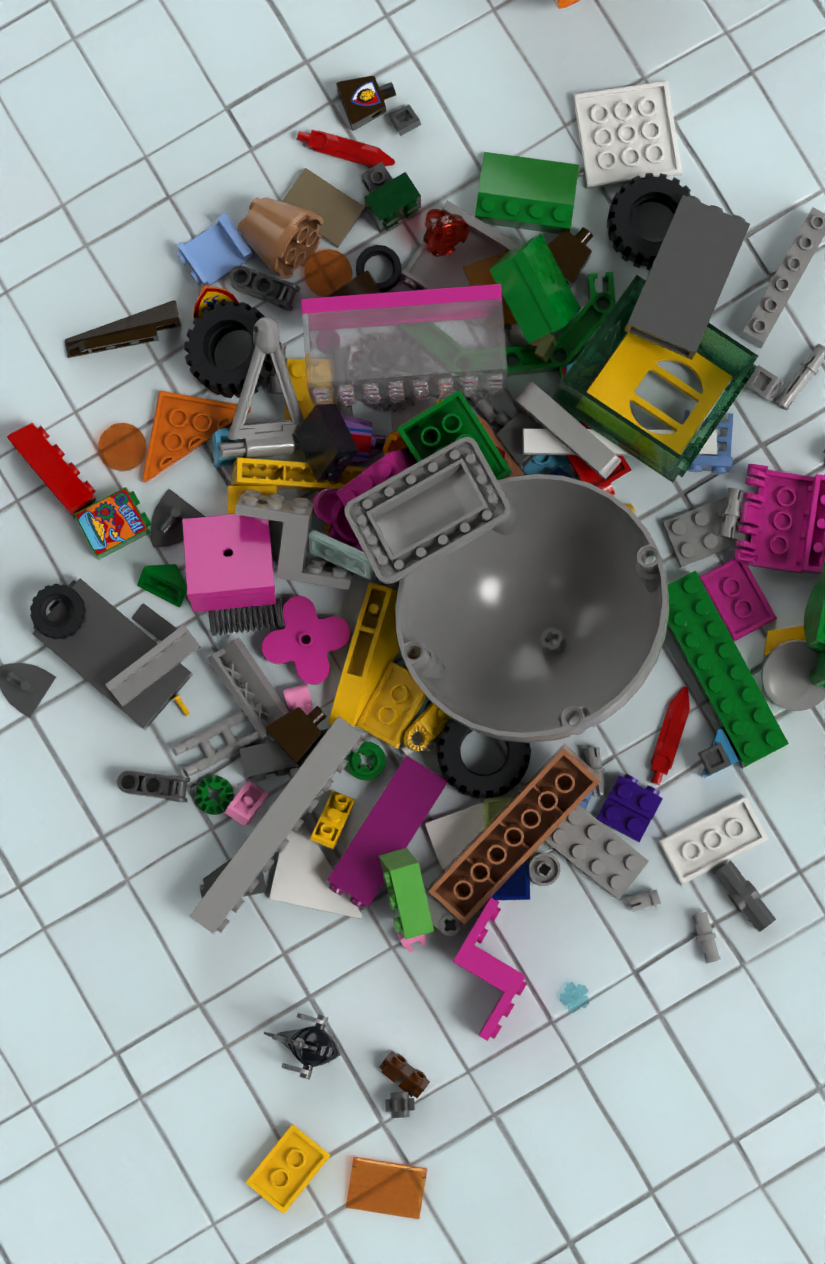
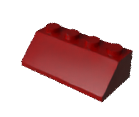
M31 423L7 436L8 440L73 518H75V513L96 501V498L93 496L96 492L87 480L83 483L77 477L80 474L79 470L72 462L67 465L62 459L65 455L57 444L52 446L47 441L50 436L41 425L36 428Z

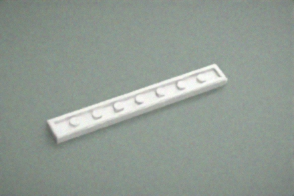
M547 429L522 430L523 455H575ZM587 429L616 455L653 456L614 429ZM648 430L656 434L676 432L675 430ZM697 430L680 456L684 454L716 456L717 430Z

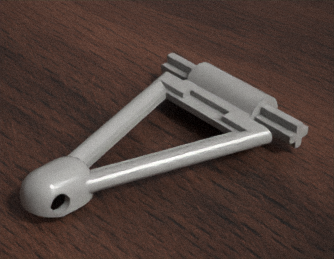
M271 317L261 318L255 323L253 328L255 349L228 435L230 440H242L220 443L219 451L221 458L243 456L250 459L290 455L294 453V450L302 449L296 435L292 436V433L297 432L304 419L279 345V325ZM270 354L291 420L245 424L265 355Z

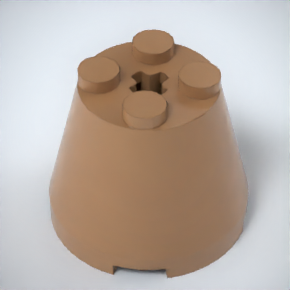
M257 197L251 202L249 206L250 211L240 221L237 230L241 233V237L276 275L283 279H289L293 277V271L300 265L303 267L307 265L317 250L322 238L319 230L324 220L320 215L311 210L268 197L262 199Z

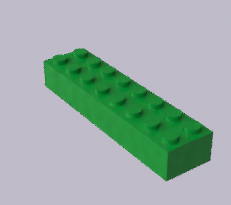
M696 570L668 584L669 616L667 629L720 728L724 730L742 769L788 745L786 737Z

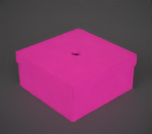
M236 514L182 519L187 593L193 612L276 604L269 520Z

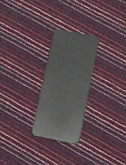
M142 604L132 617L135 622L161 641L177 630L176 627L145 604Z

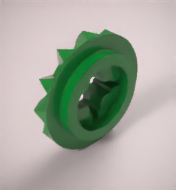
M363 742L356 753L351 751L347 757L349 761L347 767L350 773L359 780H373L379 777L385 769V754L373 742ZM360 752L366 757L375 754L371 760L373 770L366 765L357 768L362 762Z
M212 775L202 779L196 786V803L207 814L218 815L224 813L234 799L233 787L223 777ZM208 786L215 791L224 789L218 795L221 804L214 799L205 802L210 795Z

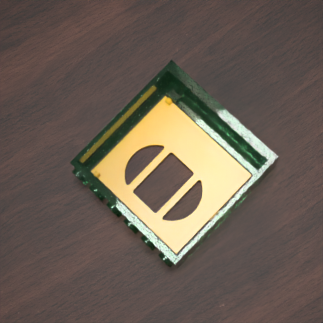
M636 275L566 373L552 399L569 414L673 483L677 476L682 478L758 367L754 364L758 355L710 323L707 325L692 360L629 332L626 335L627 332L624 329L645 283L643 278ZM674 361L687 366L699 379L702 393H699L657 365V363ZM649 371H652L697 401V405L684 424L678 423L635 394V390ZM630 402H633L676 432L656 434L646 430L633 417ZM695 434L689 445L686 447L692 436Z

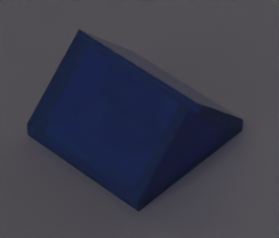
M525 861L491 897L497 901L530 900L529 863Z

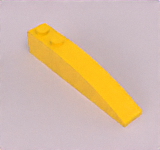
M237 458L233 462L232 486H277L279 490L320 491L323 489H334L338 491L361 474L366 467L347 466L339 479L329 482L328 480L317 481L309 463Z

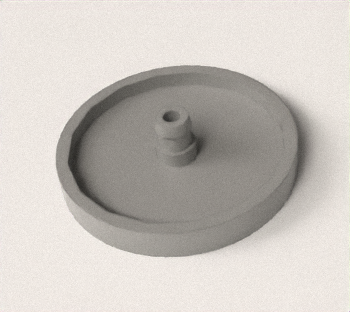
M789 640L777 645L767 655L762 666L761 679L767 695L775 704L791 711H803L813 708L825 699V689L814 686L810 681L811 671L817 668L818 653L807 647L806 640Z

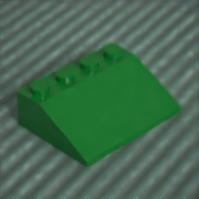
M484 152L475 217L488 225L561 234L565 230L570 232L579 165Z
M460 390L397 428L398 435L416 463L463 437H470L478 444L497 481L505 479L512 474V471Z

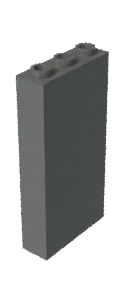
M682 195L624 331L692 360L750 223L745 222V219L741 216H731L724 213L718 206H708L701 203L700 199L695 196Z
M81 578L77 582L73 580L68 587L73 588L81 596L86 608V619L81 625L82 628L75 635L67 637V639L56 640L48 638L35 626H33L35 631L32 634L146 730L193 674L179 663L129 703L122 706L105 684L154 648L157 643ZM55 600L49 608L51 612L47 618L55 624L65 622L70 616L69 605L63 600Z

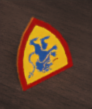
M206 285L200 290L201 293L194 305L193 317L194 320L196 317L200 319L204 315L202 311L206 308L213 310L215 309L214 304L220 302L227 306V301H236L238 304L239 302L234 294L228 290Z

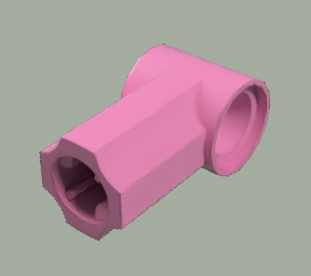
M307 684L283 690L289 711L300 707L306 715L312 711L311 705L313 704Z

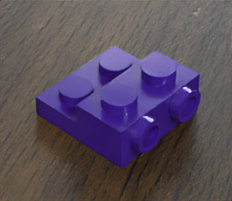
M625 774L622 777L619 775L596 819L625 836L640 842L663 798L659 796V790L647 785L646 789L637 785L639 780L633 776Z

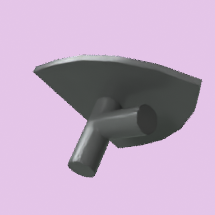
M168 489L156 506L152 517L151 537L153 548L168 547L184 541L182 519L206 516L172 490Z
M11 663L0 666V688L3 695L19 712L31 718L56 679V676L31 664Z

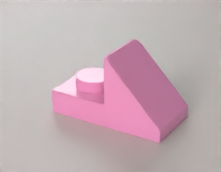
M248 780L224 813L243 826H246V824H250L269 793Z

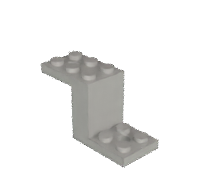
M246 490V492L241 493L236 504V515L284 522L276 578L349 590L353 572L331 562H326L325 559L320 557L307 559L314 508L313 503L309 502L306 498L286 499L281 494L261 495L256 490Z

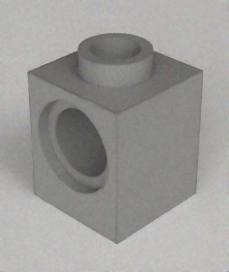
M758 365L745 386L772 402L785 381Z

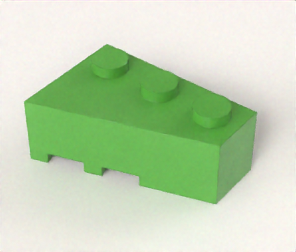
M407 848L380 855L379 860L383 871V879L389 892V905L394 910L396 917L393 918L396 932H400L405 939L433 932L434 929L419 862Z

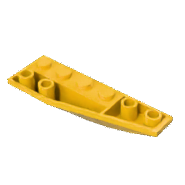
M372 582L368 584L329 717V726H332L338 716L354 727L388 665L391 661H394L400 650L396 632L395 607L398 591Z

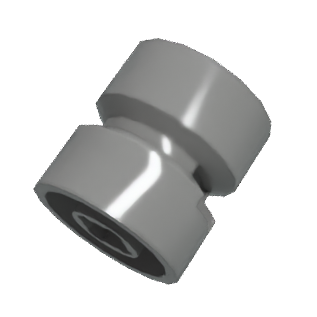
M547 853L535 856L529 862L527 868L530 880L535 885L541 887L553 884L559 878L561 872L558 860L553 855Z

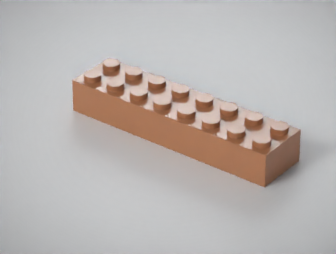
M563 744L433 881L428 892L465 925L600 783L601 777L566 744Z

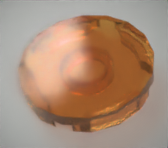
M331 249L313 254L306 263L304 271L306 284L318 296L327 297L352 280L351 264L346 256L339 251Z
M116 423L110 426V428L102 433L98 443L99 454L103 462L111 469L120 472L130 471L138 467L144 460L147 452V444L142 432L134 425L128 423Z

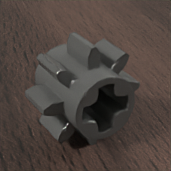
M391 1092L390 1099H385L386 1112L391 1111V1118L410 1117V1111L415 1110L414 1098H409V1092Z

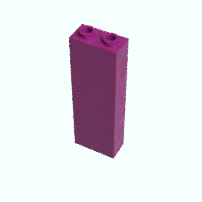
M406 755L326 881L330 884L328 888L340 896L342 893L350 896L349 902L362 909L363 906L368 908L384 884L379 856L407 848L448 781Z

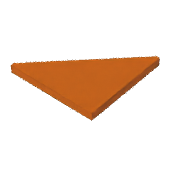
M159 390L142 482L147 483L209 441L217 430L231 426L238 404Z

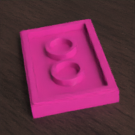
M732 559L699 577L734 642L777 619L748 565Z

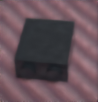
M336 403L315 405L295 433L317 481L328 480L332 482L339 479L342 472L359 451Z

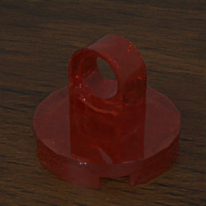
M431 209L427 212L424 225L427 230L423 237V245L433 256L448 255L456 250L454 246L460 241L463 244L467 240L470 227L460 215H447L440 209ZM435 218V219H438V220L435 221V222H432L430 219Z

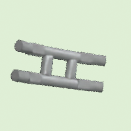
M243 710L172 747L173 754L177 756L200 744L206 755V758L183 769L187 778L261 739L257 730L238 741L234 737L230 728L248 718ZM222 733L228 746L215 752L209 739Z

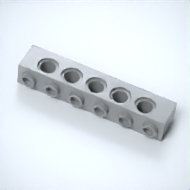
M812 207L740 338L760 349L762 348L825 236V213Z

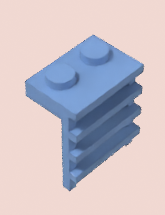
M685 410L684 422L690 415V410ZM728 413V423L703 421L699 426L703 428L727 429V437L717 436V443H725L726 451H717L716 456L684 454L681 458L680 469H687L689 472L711 471L714 474H726V472L731 470L733 457H731L732 413Z

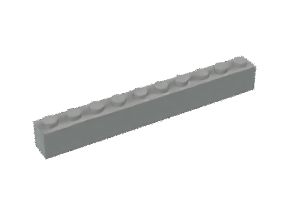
M338 716L190 914L192 919L212 934H215L217 931L223 932L230 922L227 917L232 911L237 913L245 902L242 897L247 891L252 893L260 882L256 878L262 871L266 873L275 862L271 858L277 851L281 853L289 843V840L286 839L292 831L296 833L304 823V820L301 818L306 811L311 813L317 806L319 801L316 798L321 791L326 793L332 786L334 781L331 778L336 771L341 773L349 762L346 758L350 752L356 753L364 742L361 740L363 736L361 732Z

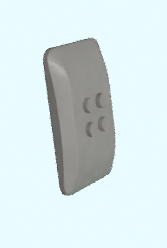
M463 437L347 503L344 512L377 578L384 584H391L438 561L496 527L510 516L511 505L476 441L470 437Z

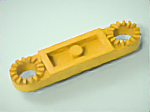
M431 703L404 733L403 740L405 746L412 751H421L427 748L426 746L437 737L451 718L435 704ZM415 732L421 735V742L417 746L411 740V736Z

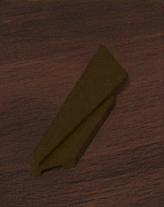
M173 300L65 339L67 356L72 358L159 341L158 331L181 327L177 303Z

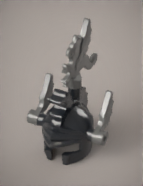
M298 1013V1018L315 1022V1026L279 1032L277 1035L269 1032H264V1034L284 1044L297 1060L303 1064V1068L283 1063L282 1068L299 1072L300 1077L310 1080L313 1067L331 1062L340 1056V1052L335 1041L325 1031L328 1017L318 1014L317 1018Z

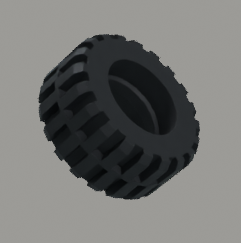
M646 173L644 178H640V176L632 178L631 183L626 182L621 186L620 191L616 192L610 205L607 218L609 241L613 242V249L616 253L620 252L622 254L621 258L624 261L628 262L630 260L634 262L633 266L637 268L643 265L647 266V270L651 269L662 241H648L636 234L631 226V215L635 208L643 203L657 202L668 207L674 214L682 195H690L691 190L686 185L684 187L679 185L680 180L675 177L673 180L667 179V174L660 173L659 177H653V173Z
M227 301V306L220 302L214 304L215 309L213 310L206 308L202 311L204 315L200 319L196 317L192 322L195 326L193 330L188 329L186 335L189 338V342L184 343V350L188 353L185 356V360L190 366L189 370L192 375L211 392L217 395L221 394L226 398H232L233 395L240 398L255 349L253 328L255 323L265 316L255 307L252 308L244 302L238 304L236 301ZM232 331H247L252 338V348L248 358L236 368L228 370L218 368L214 356L219 341ZM270 354L265 355L254 394L258 392L257 388L260 385L265 387L269 384L267 379L270 375L274 377L276 374Z
M449 719L439 736L437 759L442 775L452 787L463 795L479 799L504 795L518 785L529 766L531 757L530 743L505 741L507 757L503 766L491 774H476L465 766L461 758L462 742L473 730L453 719Z

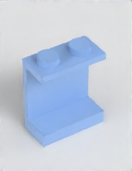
M226 212L218 217L217 224L185 245L182 242L177 244L179 249L177 255L184 265L189 264L193 270L190 274L197 285L202 283L203 286H210L229 274L234 267L240 266L253 258L251 249L241 237Z

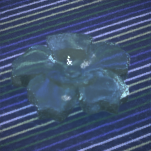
M573 982L567 983L564 988L566 993L560 994L559 1000L563 1005L568 1004V1011L572 1013L580 1009L579 1005L586 1008L589 1004L588 996H583L588 992L585 985L578 984L575 987Z

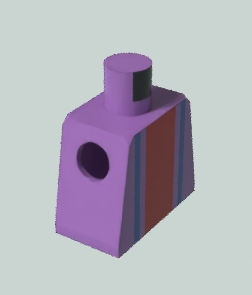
M341 413L359 450L352 459V462L369 460L370 449L383 450L386 436L372 434L373 425L371 421Z

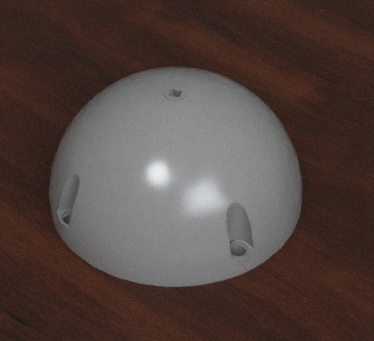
M544 474L498 480V483L511 505L510 516L463 547L400 580L395 607L396 632L402 657L411 676L429 700L451 719L477 733L503 741L524 743L554 741L568 738L571 735H579L588 728L595 727L606 721L624 707L643 686L658 660L666 637L669 616L668 581L663 559L650 533L631 509L610 493L588 482L565 476ZM556 639L557 643L552 645L551 641ZM412 654L419 655L417 659H411Z

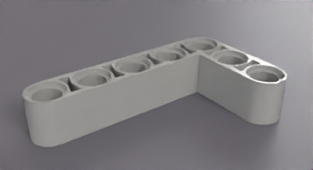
M530 382L514 400V407L519 412L521 411L529 417H533L603 479H606L621 462V459L533 382Z

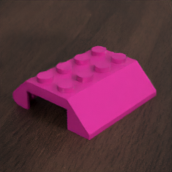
M748 464L747 475L753 478H746L745 484L758 488L757 494L747 492L743 495V499L750 502H742L740 523L747 526H739L738 532L751 537L750 542L737 540L736 547L744 550H735L734 561L749 566L792 573L821 574L823 562L825 561V475L816 474L815 477L768 470V466Z

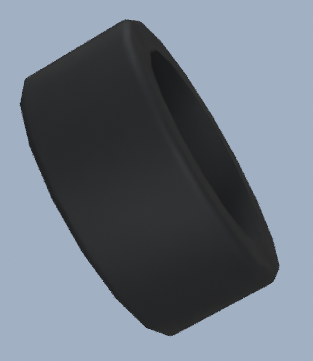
M374 245L360 253L356 261V275L359 276L365 272V264L371 257L379 255L388 258L393 267L392 275L385 282L377 283L381 292L384 293L394 288L401 278V262L394 250L387 246Z

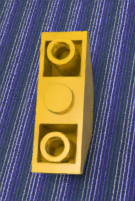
M332 791L310 840L334 850L355 799Z

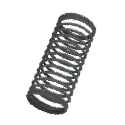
M277 597V604H273L274 618L272 607L268 605L269 621L266 605H262L263 619L261 608L257 606L258 622L255 606H251L252 621L249 607H246V624L244 607H242L241 622L238 608H235V625L232 608L230 609V628L227 609H224L225 626L222 610H219V629L216 610L208 611L211 635L213 637L217 636L218 631V634L221 636L222 628L225 635H227L228 630L232 635L233 627L236 634L239 628L241 633H243L244 626L246 632H249V623L253 632L255 625L257 630H260V622L263 630L266 629V623L268 629H271V621L274 629L277 627V622L280 629L284 628L285 622L281 597Z

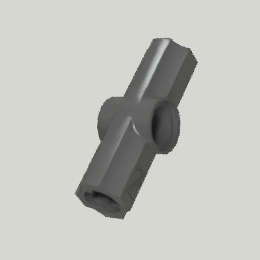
M731 860L713 873L729 893L728 896L740 912H744L758 932H761L776 920L760 899L761 895L749 880L746 881Z

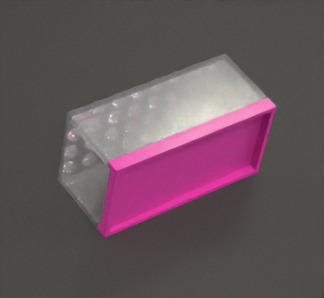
M501 284L301 299L307 388L312 404L341 402L343 406L356 405V401L365 400L366 404L380 403V399H390V402L405 401V397H414L415 400H427L431 395H439V398H447L458 390L465 397L477 396L478 392L485 391L488 392V395L502 394V390H507L508 372Z

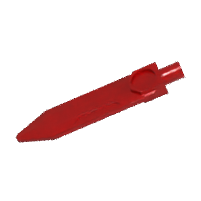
M311 130V134L299 131L297 135L298 141L308 143L307 148L315 152L368 167H374L380 162L384 166L395 164L394 159L380 148L323 131Z
M686 686L669 703L651 759L652 765L650 770L654 772L650 783L660 785L663 774L667 775L668 771L672 768L687 721L690 703L689 691Z

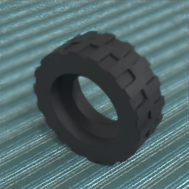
M53 584L52 586H45L43 590L37 592L38 594L33 598V603L30 605V616L34 626L43 635L56 640L67 639V637L75 635L82 628L81 625L86 619L85 603L73 588L64 584ZM54 600H63L70 607L69 618L61 624L52 623L46 615L47 606Z

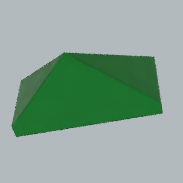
M176 564L145 566L137 584L138 587L179 608L187 593V584Z

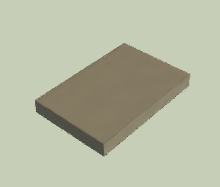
M307 168L304 169L282 201L311 210L320 215L324 223L320 226L319 234L337 248L342 244L365 210L363 205Z

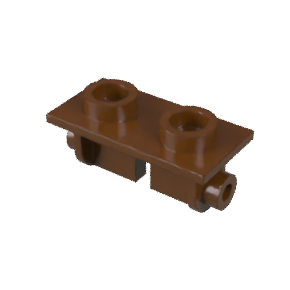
M393 1051L389 1053L379 1066L382 1070L381 1073L395 1083L401 1077L403 1081L399 1087L403 1091L409 1092L410 1097L418 1098L430 1083L422 1071L414 1069L402 1055Z

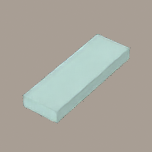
M315 530L309 534V551L311 554L366 579L371 580L374 577L375 572L364 552Z

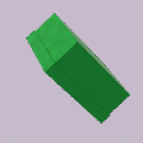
M542 234L508 251L489 269L496 284H501V293L528 343L564 328L580 310V306Z

